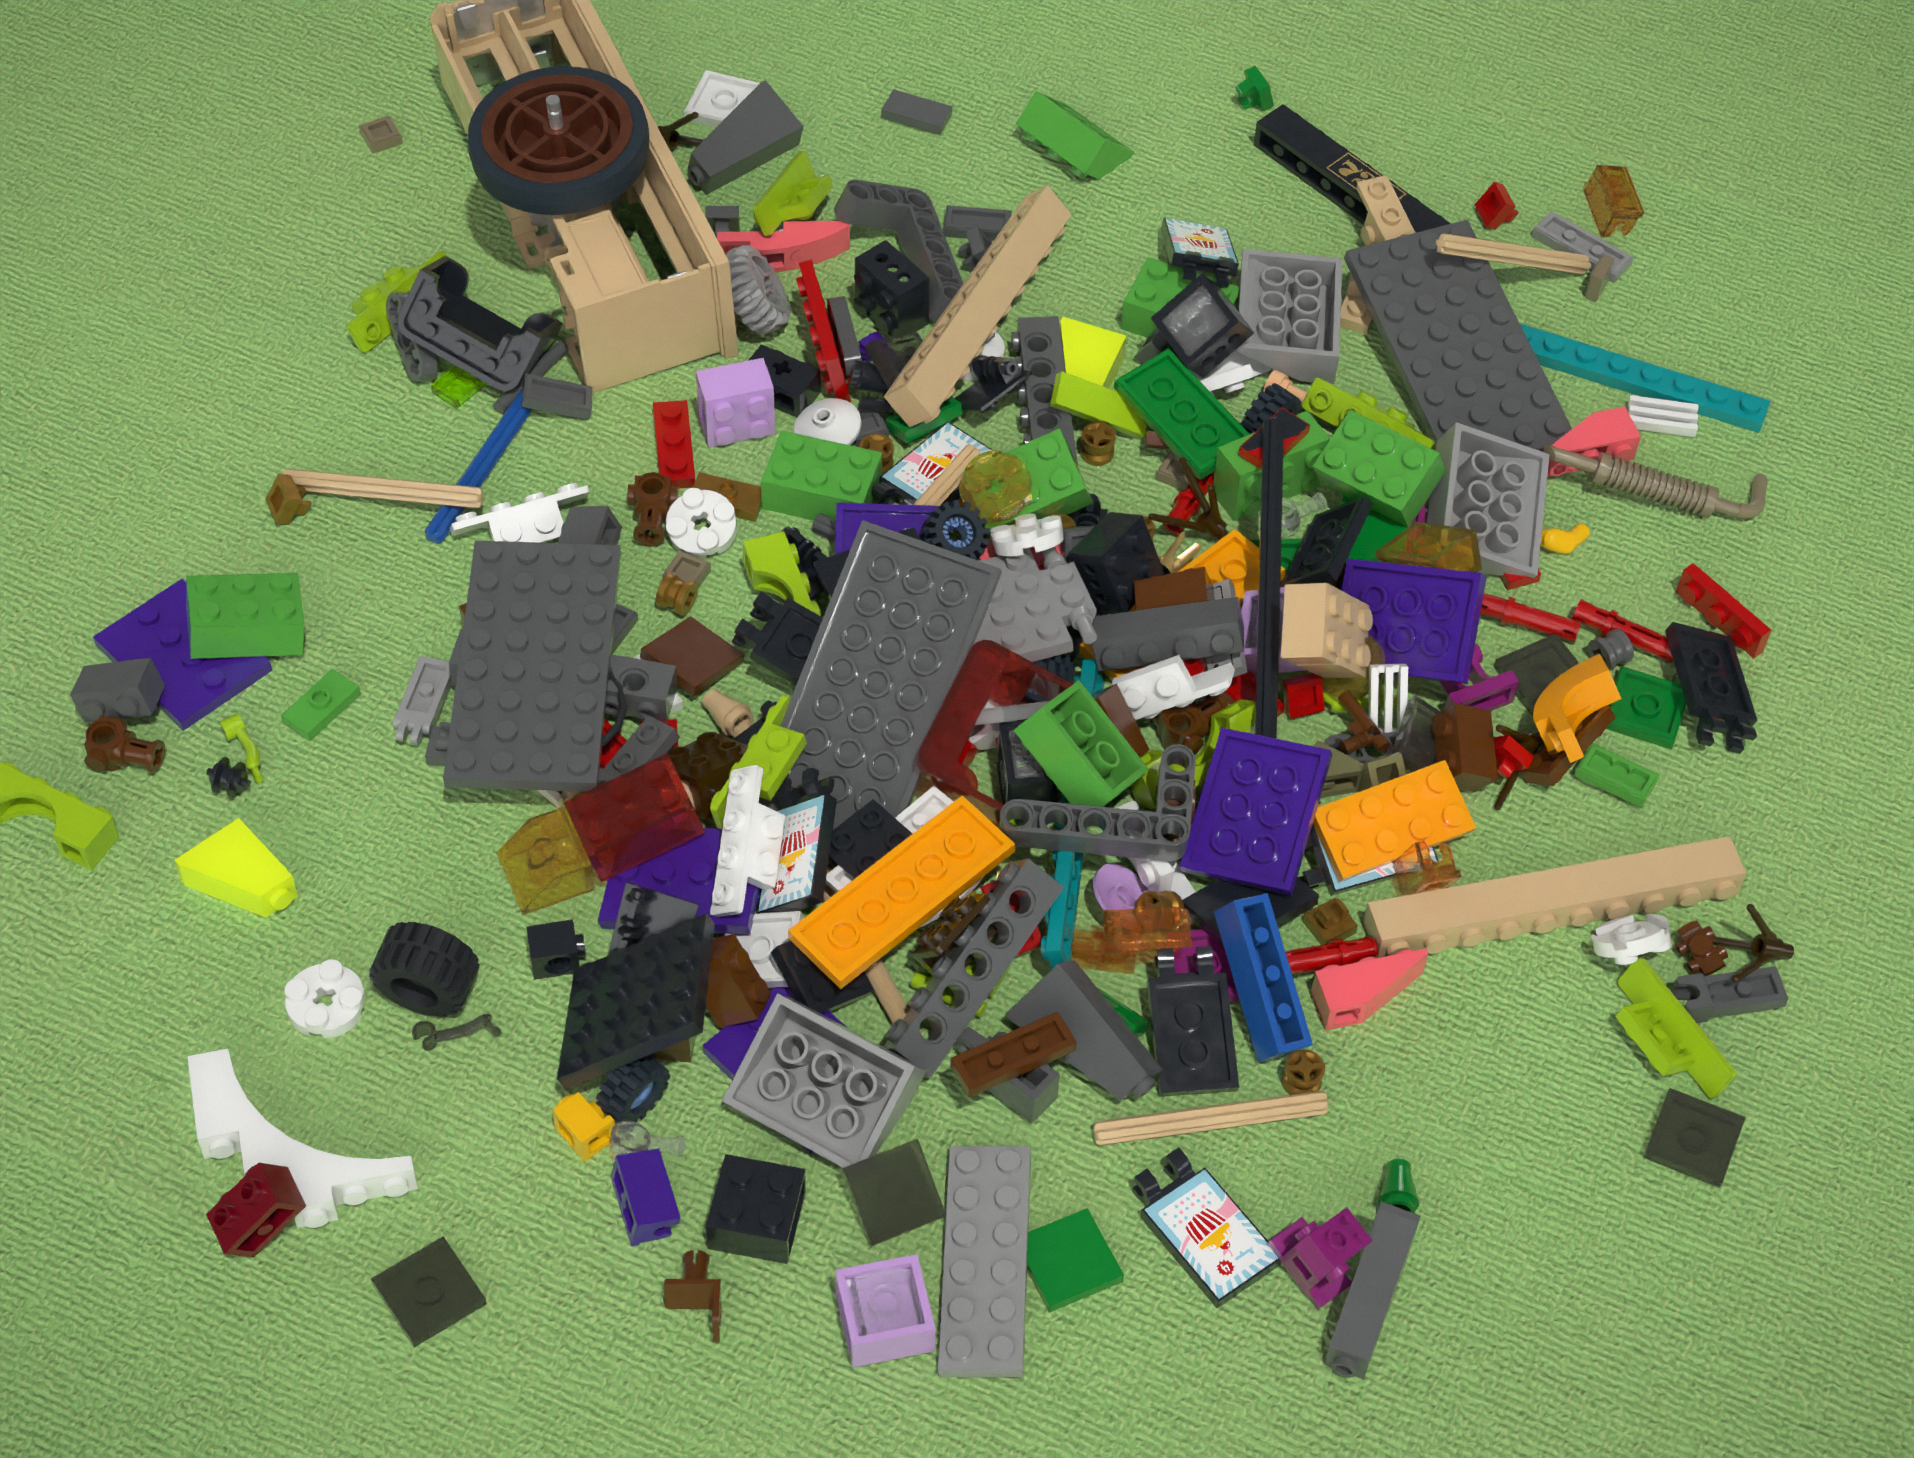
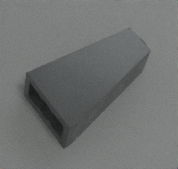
M765 80L691 152L687 170L688 176L692 183L699 186L707 195L798 146L804 126Z
M1075 960L1058 963L1006 1013V1016L1013 1023L1023 1027L1058 1011L1077 1042L1076 1051L1062 1058L1120 1100L1133 1095L1137 1098L1144 1096L1156 1085L1153 1079L1163 1070Z
M1381 1201L1369 1233L1373 1241L1364 1247L1324 1365L1331 1367L1339 1375L1358 1377L1364 1380L1410 1254L1420 1215Z

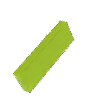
M1063 371L1056 374L1050 403L1051 407L1092 422L1106 423L1114 430L1138 439L1146 435L1147 423L1117 391Z

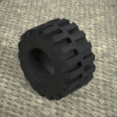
M399 922L395 926L389 927L369 970V977L373 981L375 988L382 992L381 994L401 1007L424 1015L447 1017L461 1011L480 964L478 963L477 955L472 952L473 950L456 936L424 923Z

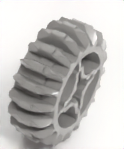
M742 245L727 252L726 257L730 265L735 314L741 317L742 323L747 324L750 330L760 335H766L771 331L778 330L782 327L781 325L790 319L791 306L788 303L789 297L784 291L785 287L781 284L779 276L775 273L773 266H770L767 262L766 257L761 256L760 252L750 245Z

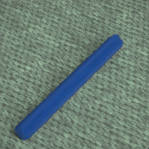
M522 389L456 485L481 486L532 411L531 408L521 407ZM441 505L425 529L426 538L437 544L441 543L449 533L451 524L456 522L455 518L461 515L466 507Z

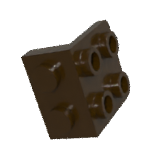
M706 732L699 735L696 741L684 747H676L669 750L666 756L657 764L658 770L689 782L697 816L706 820L713 816L710 810L713 796L716 792L721 791L729 778L733 765L741 760L748 745L720 735L717 732Z
M983 893L974 896L969 894L962 899L959 897L953 899L942 911V914L945 916L936 927L933 925L929 926L916 939L919 946L911 955L931 974L935 963L943 955L948 956L956 945L953 941L968 924H971L977 914L990 901V898ZM990 924L987 929L989 941L998 932L993 924ZM969 955L966 958L965 967L974 959L972 956Z

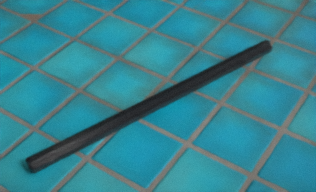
M1271 417V419L1263 422L1254 734L1277 739L1284 422L1278 420L1277 417Z

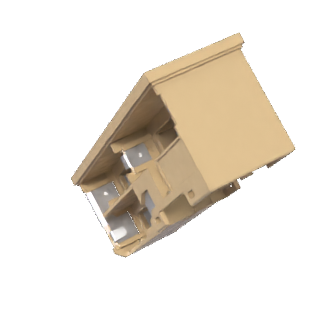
M459 0L449 4L447 2L438 4L430 14L429 19L438 57L442 86L446 90L467 135L471 117L479 103L483 100L477 85L504 78L507 81L522 73L550 66L549 62L552 61L554 66L567 61L569 66L588 68L610 75L629 87L643 106L650 134L648 159L638 179L624 193L599 207L565 215L528 213L500 202L510 222L512 237L527 268L531 269L544 264L548 265L560 289L561 306L566 307V314L563 315L564 327L566 330L573 328L574 336L563 339L568 347V353L583 384L591 386L592 393L717 352H720L721 356L724 355L726 359L739 355L729 260L591 1ZM626 198L628 205L637 202L641 203L677 273L668 275V279L661 281L657 279L649 282L613 211L615 208L622 207L621 199ZM538 225L539 227L548 225L549 233L540 236L535 234L539 230ZM534 246L538 255L531 257L527 248ZM576 346L580 347L581 356H579L575 348Z

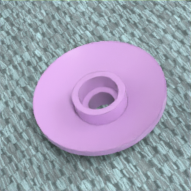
M1118 864L1103 865L1096 871L1093 878V889L1100 906L1120 926L1132 931L1146 930V928L1139 924L1136 918L1135 906L1139 896L1143 892L1149 891L1148 888L1142 883L1140 877L1130 869Z

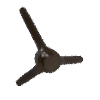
M698 112L688 114L670 125L658 126L670 151L675 149L679 143L698 146L704 140L683 136L676 131V129L696 119L699 116Z
M1182 457L1178 460L1203 509V513L1198 517L1197 522L1150 513L1148 518L1160 523L1192 529L1202 534L1207 533L1210 538L1215 537L1219 541L1229 532L1225 529L1227 524L1223 521L1219 512L1215 487L1212 484L1207 487L1209 505L1185 458Z
M1500 724L1496 726V731L1506 736L1510 735L1531 754L1535 753L1538 747L1544 745L1539 732L1532 733L1528 731L1520 733ZM1520 770L1513 771L1505 782L1494 804L1495 810L1501 809L1520 774Z
M1748 904L1746 909L1758 926L1761 934L1756 935L1753 941L1716 937L1712 941L1713 945L1722 944L1725 947L1751 950L1752 954L1758 957L1731 977L1733 983L1744 979L1766 963L1773 960L1777 961L1780 958L1791 959L1794 954L1793 945L1784 943L1781 938H1777L1753 904Z

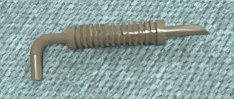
M1544 445V452L1550 454V460L1592 473L1591 482L1600 485L1604 483L1606 487L1611 485L1612 489L1617 488L1619 491L1624 489L1625 493L1631 491L1632 495L1637 494L1638 497H1643L1644 495L1645 499L1651 497V501L1664 502V505H1671L1674 508L1677 506L1680 510L1684 508V511H1690L1693 514L1697 512L1698 515L1706 518L1711 516L1713 510L1739 519L1754 518L1763 511L1765 506L1767 477L1763 474H1757L1753 478L1750 502L1748 504H1739L1719 498V489L1710 485L1705 487L1704 483L1692 482L1691 479H1686L1685 481L1684 477L1672 476L1671 473H1666L1665 475V471L1661 470L1659 472L1655 468L1652 470L1649 466L1645 469V465L1641 464L1639 466L1636 462L1632 464L1629 460L1625 463V459L1621 458L1619 460L1616 456L1612 458L1610 454L1600 452L1597 459H1593L1551 445Z

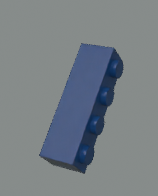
M1268 893L1235 900L1214 911L1258 1063L1287 1056L1294 1051L1312 1046L1311 1036Z

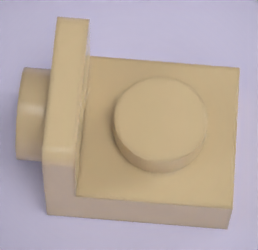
M1351 277L1347 295L1341 306L1340 327L1367 335L1374 320L1353 277Z

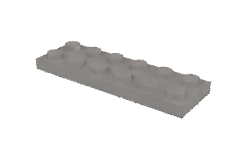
M950 1146L938 1362L940 1377H1024L1031 1180L1030 1146Z

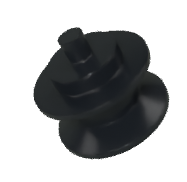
M223 757L212 769L208 768L206 775L210 776L211 789L215 794L220 793L225 788L227 789L228 797L235 798L245 787L249 788L251 785V780L247 779L248 774L245 763L238 762L234 767H231L230 759L227 757Z

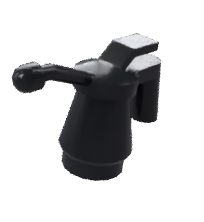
M905 348L903 351L904 361L895 372L890 371V373L866 360L862 362L855 360L849 374L847 386L853 387L858 392L883 394L884 397L913 356V350ZM860 397L857 410L888 414L891 405L885 398Z

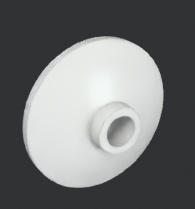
M838 398L819 400L806 407L797 417L794 424V433L851 445L860 433L862 425L861 416L857 408L846 400Z

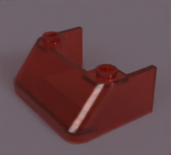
M992 640L976 642L968 650L917 750V767L936 788L952 801L957 800L963 795L995 826L999 827L1000 812L1004 804L977 790L978 780L975 773L957 762L982 709H984L988 700L1001 706L1016 705L1023 699L1028 688L1052 700L1073 684Z

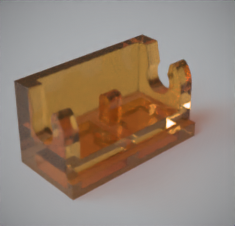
M1597 165L1584 189V193L1601 237H1610L1617 225L1624 224L1621 231L1625 236L1631 232L1638 218L1644 214L1627 167Z
M1425 841L1415 842L1392 862L1401 896L1449 888L1462 877L1460 870L1455 868L1451 849L1445 842L1439 844V851L1442 854V860L1439 862L1431 859L1430 850Z
M1169 907L1103 911L1106 954L1154 952L1158 949H1173L1175 951L1193 947L1187 909Z
M1131 926L1130 936L1075 929L1071 944V960H1075L1083 969L1134 975L1139 927Z

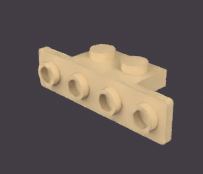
M1384 175L1358 182L1356 189L1368 211L1364 226L1361 228V236L1365 245L1415 233L1387 176Z

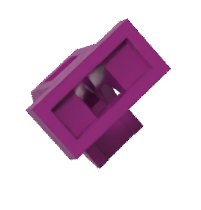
M1475 643L1469 675L1473 685L1465 686L1461 683L1439 682L1448 693L1445 709L1457 703L1492 711L1513 703L1519 680L1512 670L1497 676L1487 675L1479 664L1483 661V655L1480 647Z
M1346 1207L1320 1227L1315 1220L1307 1224L1304 1218L1301 1217L1272 1238L1267 1244L1318 1311L1351 1286L1352 1282L1345 1274L1350 1269L1346 1261L1373 1240L1348 1207Z

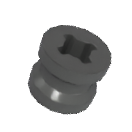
M1613 629L1606 634L1605 638L1597 637L1588 643L1590 658L1600 654L1609 671L1614 670L1618 663L1626 664L1630 662L1634 656L1630 639L1620 629Z

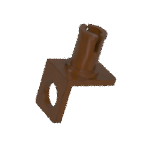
M690 1250L683 1255L682 1279L664 1280L665 1307L667 1309H713V1342H720L722 1312L721 1279H707L709 1255L704 1251L698 1250L697 1264L695 1265L693 1263L694 1250Z

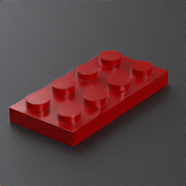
M812 259L800 262L799 266L802 276L796 278L801 298L808 297V299L803 300L802 304L807 321H814L813 324H809L814 347L821 345V348L816 349L815 353L821 372L828 370L827 373L822 374L827 393L834 392L836 398L851 402Z

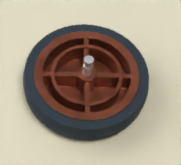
M556 66L522 73L503 82L488 93L479 103L471 117L468 128V150L478 181L498 201L528 213L565 215L599 207L624 193L638 179L646 165L649 154L650 134L646 115L640 100L621 81L600 71L588 68Z

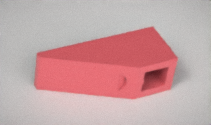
M1624 406L1592 413L1551 446L1593 459H1597L1600 452L1612 455V458L1614 456L1618 457L1619 460L1623 458L1626 462L1635 458L1641 436ZM1549 459L1547 477L1560 476L1564 473L1581 469Z
M1427 948L1415 951L1406 949L1397 952L1395 955L1377 959L1375 957H1367L1357 963L1343 966L1329 965L1315 971L1311 993L1325 1031L1363 1023L1423 974L1428 956Z

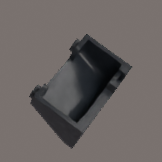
M446 255L420 269L398 314L397 324L400 332L408 339L498 390L510 391L517 387L523 380L525 373H529L555 340L563 325L561 321L542 312L529 316L521 329L464 296L469 284L467 270Z

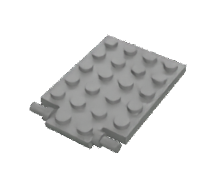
M1055 547L1041 551L1045 559L1044 570H1039L1029 548L1024 549V555L997 556L980 560V562L1000 568L1002 574L960 681L1072 652L1073 642L1066 626L1072 625L1075 630H1078L1086 644H1092L1097 640V634L1092 626L1097 610L1074 562L1066 563L1064 557L1058 554Z

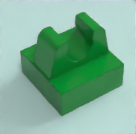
M1256 65L1245 70L1246 79L1235 87L1240 96L1237 99L1244 109H1249L1258 105L1262 111L1273 107L1270 85Z

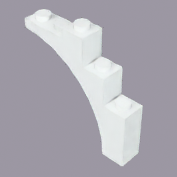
M228 1049L187 1056L197 1139L204 1159L212 1157L222 1159L241 1152L244 1175L248 1169L258 1162L288 1167L306 1204V1207L295 1217L297 1228L305 1226L317 1228L330 1221L338 1220L336 1205H358L367 1199L382 1196L398 1197L406 1194L408 1191L418 1189L411 1156L384 1159L344 1157L316 1150L288 1137L265 1120L247 1099L236 1078Z

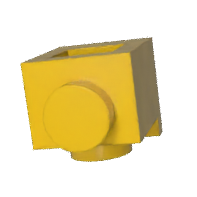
M579 1092L565 1096L559 1101L556 1108L553 1109L555 1130L584 1162L617 1140L615 1120L610 1114L605 1117L596 1102L591 1101L588 1103Z

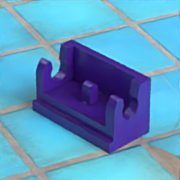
M660 1149L616 1155L610 1177L631 1246L671 1236L670 1226L679 1224L681 1217Z

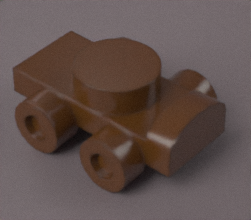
M1695 920L1677 930V935L1681 940L1675 943V947L1681 957L1689 953L1693 959L1686 962L1692 974L1702 972L1704 976H1709L1726 967L1723 960L1728 958V954L1722 944L1714 947L1712 941L1716 939V936L1710 926L1702 928L1699 922Z

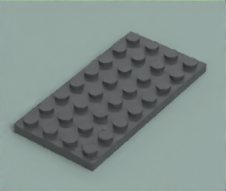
M1468 219L1347 250L1344 260L1429 437L1435 441V450L1437 440L1456 422L1542 452L1544 451L1545 444H1554L1572 430L1489 261L1440 254L1437 251L1435 240L1439 239L1443 233L1477 238Z
M862 520L780 725L781 727L804 734L807 741L806 746L786 776L792 780L791 791L802 787L803 771L813 767L819 770L818 782L828 777L834 779V788L830 795L837 799L834 824L837 826L872 799L879 803L894 818L911 805L1002 574L1000 568ZM774 795L771 801L759 797L761 801L780 806L776 795Z
M475 541L444 768V787L598 791L621 560L620 545Z

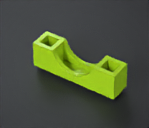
M784 531L743 541V563L753 590L770 592L784 601L790 598L821 616L817 602L810 601L808 577L805 572L800 573L798 569L799 555L794 543L789 544Z
M1240 699L1211 716L1209 739L1203 750L1195 757V792L1204 787L1221 727L1254 734L1255 701ZM1151 749L1140 757L1149 771L1130 785L1135 800L1140 807L1151 809L1155 807L1156 783L1163 751ZM1178 764L1168 766L1176 772L1185 770L1184 767Z
M0 762V825L12 818L23 815L46 817L56 823L53 836L60 856L92 871L119 839L113 815L103 807L96 806L94 808L82 802L72 792L65 791L63 793L51 787L41 777L34 776L32 778L20 772L10 762Z

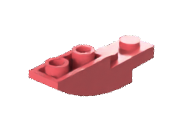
M843 221L783 222V231H774L769 236H764L762 231L717 232V240L725 255L735 247L750 245L757 249L761 256L766 257L767 262L770 266H773L775 272L799 269V263L812 259L814 265L849 250L850 224Z

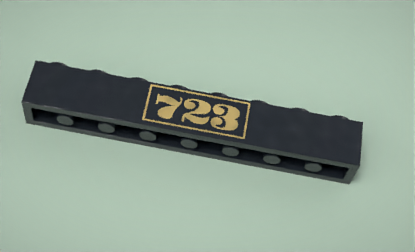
M1284 104L1257 121L1254 146L1364 225L1368 211L1356 189L1357 184L1360 181L1384 175ZM1389 180L1415 233L1451 224L1441 215L1435 213L1417 198Z

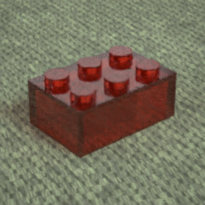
M668 753L564 802L587 857L601 882L706 833Z

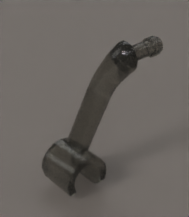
M483 1014L463 1025L436 1031L434 1024L430 1021H420L413 1026L412 1034L414 1040L428 1035L422 1041V1047L426 1051H431L437 1046L438 1042L471 1036L484 1027L494 1037L500 1036L502 1031L491 1021V1014Z

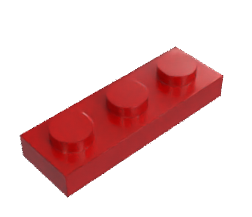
M687 400L654 402L653 411L659 473L671 477V486H678V489L693 488L695 470Z
M1692 563L1683 569L1676 590L1682 599L1697 609L1713 626L1719 628L1725 635L1732 637L1734 644L1738 648L1743 649L1753 659L1763 653L1771 629L1697 565Z

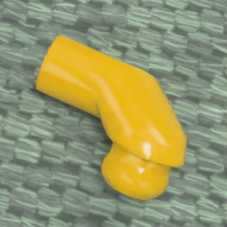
M1578 523L1569 532L1557 528L1543 529L1540 546L1552 552L1569 554L1590 536V530L1583 523Z

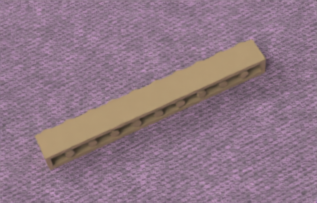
M1048 185L1024 197L884 395V398L909 427L920 422L927 424L940 414L941 409L939 407L943 401L947 400L955 392V383L970 370L968 365L971 360L984 350L982 345L984 341L997 331L998 326L996 324L999 319L1003 318L1012 309L1010 303L1025 290L1026 286L1024 283L1038 271L1039 266L1037 264L1051 252L1053 249L1051 246L1052 242L1065 232L1066 228L1064 225L1072 214Z
M1727 836L1368 902L1363 924L1367 935L1374 938L1377 943L1378 955H1375L1376 959L1395 955L1397 952L1406 949L1415 951L1427 948L1428 953L1434 954L1446 948L1462 945L1472 947L1483 941L1499 938L1510 940L1521 934L1532 932L1547 933L1559 927L1569 925L1579 927L1591 921L1607 918L1613 920L1639 912L1654 913L1666 907L1677 905L1691 906L1699 901L1714 898L1725 900L1739 893L1746 876V871L1731 837Z

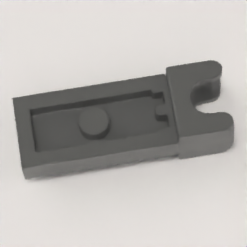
M648 715L603 770L600 769L598 791L585 792L590 801L595 806H600L605 801L611 808L614 816H620L635 799L632 793L635 792L680 738L675 728Z
M1776 966L1759 968L1737 983H1733L1731 977L1737 972L1703 976L1702 973L1679 976L1671 988V992L1678 1000H1687L1684 1008L1696 1023L1707 1022L1709 1017L1785 1007L1788 1001V996Z

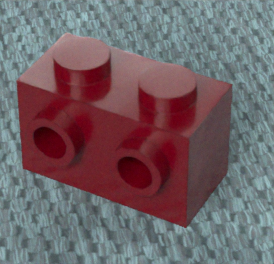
M258 1162L247 1170L245 1176L230 1191L220 1197L219 1202L206 1216L224 1254L255 1257L306 1207V1204L288 1167Z

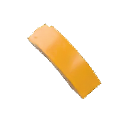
M1600 654L1573 666L1558 676L1544 689L1534 706L1533 719L1547 751L1550 752L1556 749L1557 753L1564 750L1570 763L1584 757L1575 737V731L1582 720L1596 710L1622 699L1611 673Z

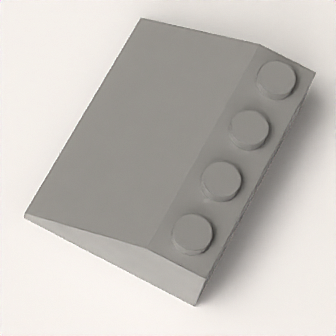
M1242 249L1238 312L1254 331V334L1240 345L1236 352L1299 381L1314 382L1315 378H1322L1334 384L1340 350L1343 258Z
M1456 422L1436 443V452L1440 453L1446 472L1430 495L1423 561L1449 570L1501 576L1503 573L1535 578L1538 575L1550 454Z
M777 993L722 1102L861 1177L909 1106L927 1070L804 1004Z

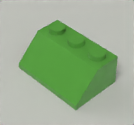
M1038 91L1034 93L1016 125L1026 131L1023 136L1027 140L1038 146L1041 143L1048 147L1046 151L1048 155L1060 162H1063L1065 159L1071 163L1069 169L1083 179H1086L1087 175L1101 179L1131 158L1134 153L1130 148L1066 103Z

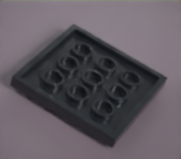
M707 913L692 920H685L678 926L662 933L652 934L641 942L627 948L617 949L606 957L594 962H587L574 970L557 1080L565 1089L703 1033L715 923Z

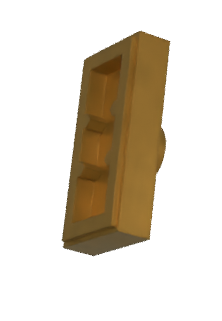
M699 472L693 488L711 490L723 495L733 505L735 515L739 518L756 521L762 507L761 486Z

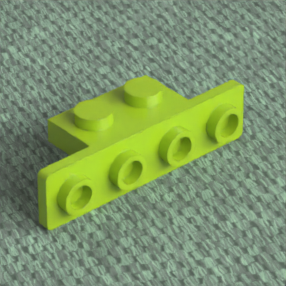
M798 152L753 206L755 222L761 227L764 236L772 235L782 221L791 219L804 221L812 217L814 210L825 201V196L833 188L830 176L816 177L806 152Z
M438 251L418 268L395 266L387 270L383 275L384 279L376 285L368 286L360 292V298L351 304L357 316L346 325L360 352L367 353L393 332L386 314V301L389 294L393 292H409L420 269L446 255L444 251Z
M1315 378L1302 403L1303 409L1336 427H1339L1344 419V415L1349 410H1352L1430 449L1435 444L1433 439L1413 429L1415 425L1406 421L1408 417L1406 413L1392 406L1386 410L1377 405L1379 400L1377 397L1363 390H1360L1359 394L1347 393L1322 378Z
M782 695L777 704L769 709L766 721L759 732L751 737L748 748L741 760L733 765L727 782L721 791L716 792L713 796L710 810L718 829L723 830L728 785L732 770L753 765L762 767L763 775L759 797L771 801L806 746L807 741L804 734L780 726L791 697Z
M1643 957L1638 958L1618 980V985L1633 1002V1005L1623 1006L1615 1017L1625 1028L1626 1034L1637 1043L1649 1058L1650 1064L1662 1076L1688 1071L1710 1099L1719 1097L1737 1076L1736 1071Z

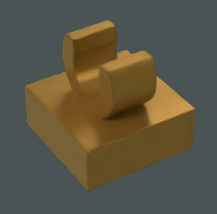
M278 474L265 498L276 524L289 525L294 514H307L312 504L311 501L302 500L306 490L303 487L296 486L291 475Z
M1336 897L1304 913L1303 923L1320 945L1328 944L1332 939L1339 938L1344 940L1356 934L1358 925L1349 915V910Z

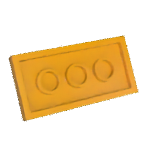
M1446 760L1317 808L1313 821L1314 828L1339 883L1461 837L1476 829V825Z

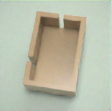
M1328 583L1285 584L1281 658L1323 678H1366V667L1370 664L1371 653L1369 646L1365 644V638H1368V631L1372 628L1373 623L1369 605Z

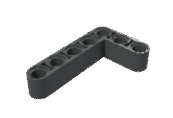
M863 180L848 181L834 207V213L840 220L848 224L897 232L906 258L930 277L929 318L936 323L963 285V281L930 197L921 190Z
M1181 744L1171 745L1163 751L1158 773L1155 812L1013 799L1006 802L1001 809L999 829L1015 843V847L1176 861L1186 853L1190 836L1195 755L1191 749ZM1178 764L1184 767L1185 770L1176 772L1168 766ZM1177 799L1182 802V805L1174 807L1166 803V800ZM1012 819H1021L1026 824L1021 827H1015L1008 822ZM1057 822L1065 828L1055 831L1048 828L1047 825ZM1090 826H1096L1102 829L1103 832L1091 834L1085 829ZM1136 830L1142 836L1131 838L1125 835L1124 832ZM1172 833L1177 835L1180 840L1176 842L1167 841L1163 838V835Z

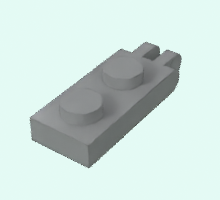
M424 656L419 657L394 718L393 726L398 728L396 741L405 742L409 731H412L410 743L419 745L423 734L430 735L432 726L436 724L452 684L449 661Z

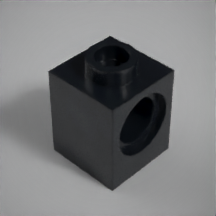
M573 919L526 926L534 980L574 974V970L580 967L579 957H586L583 933L575 934Z

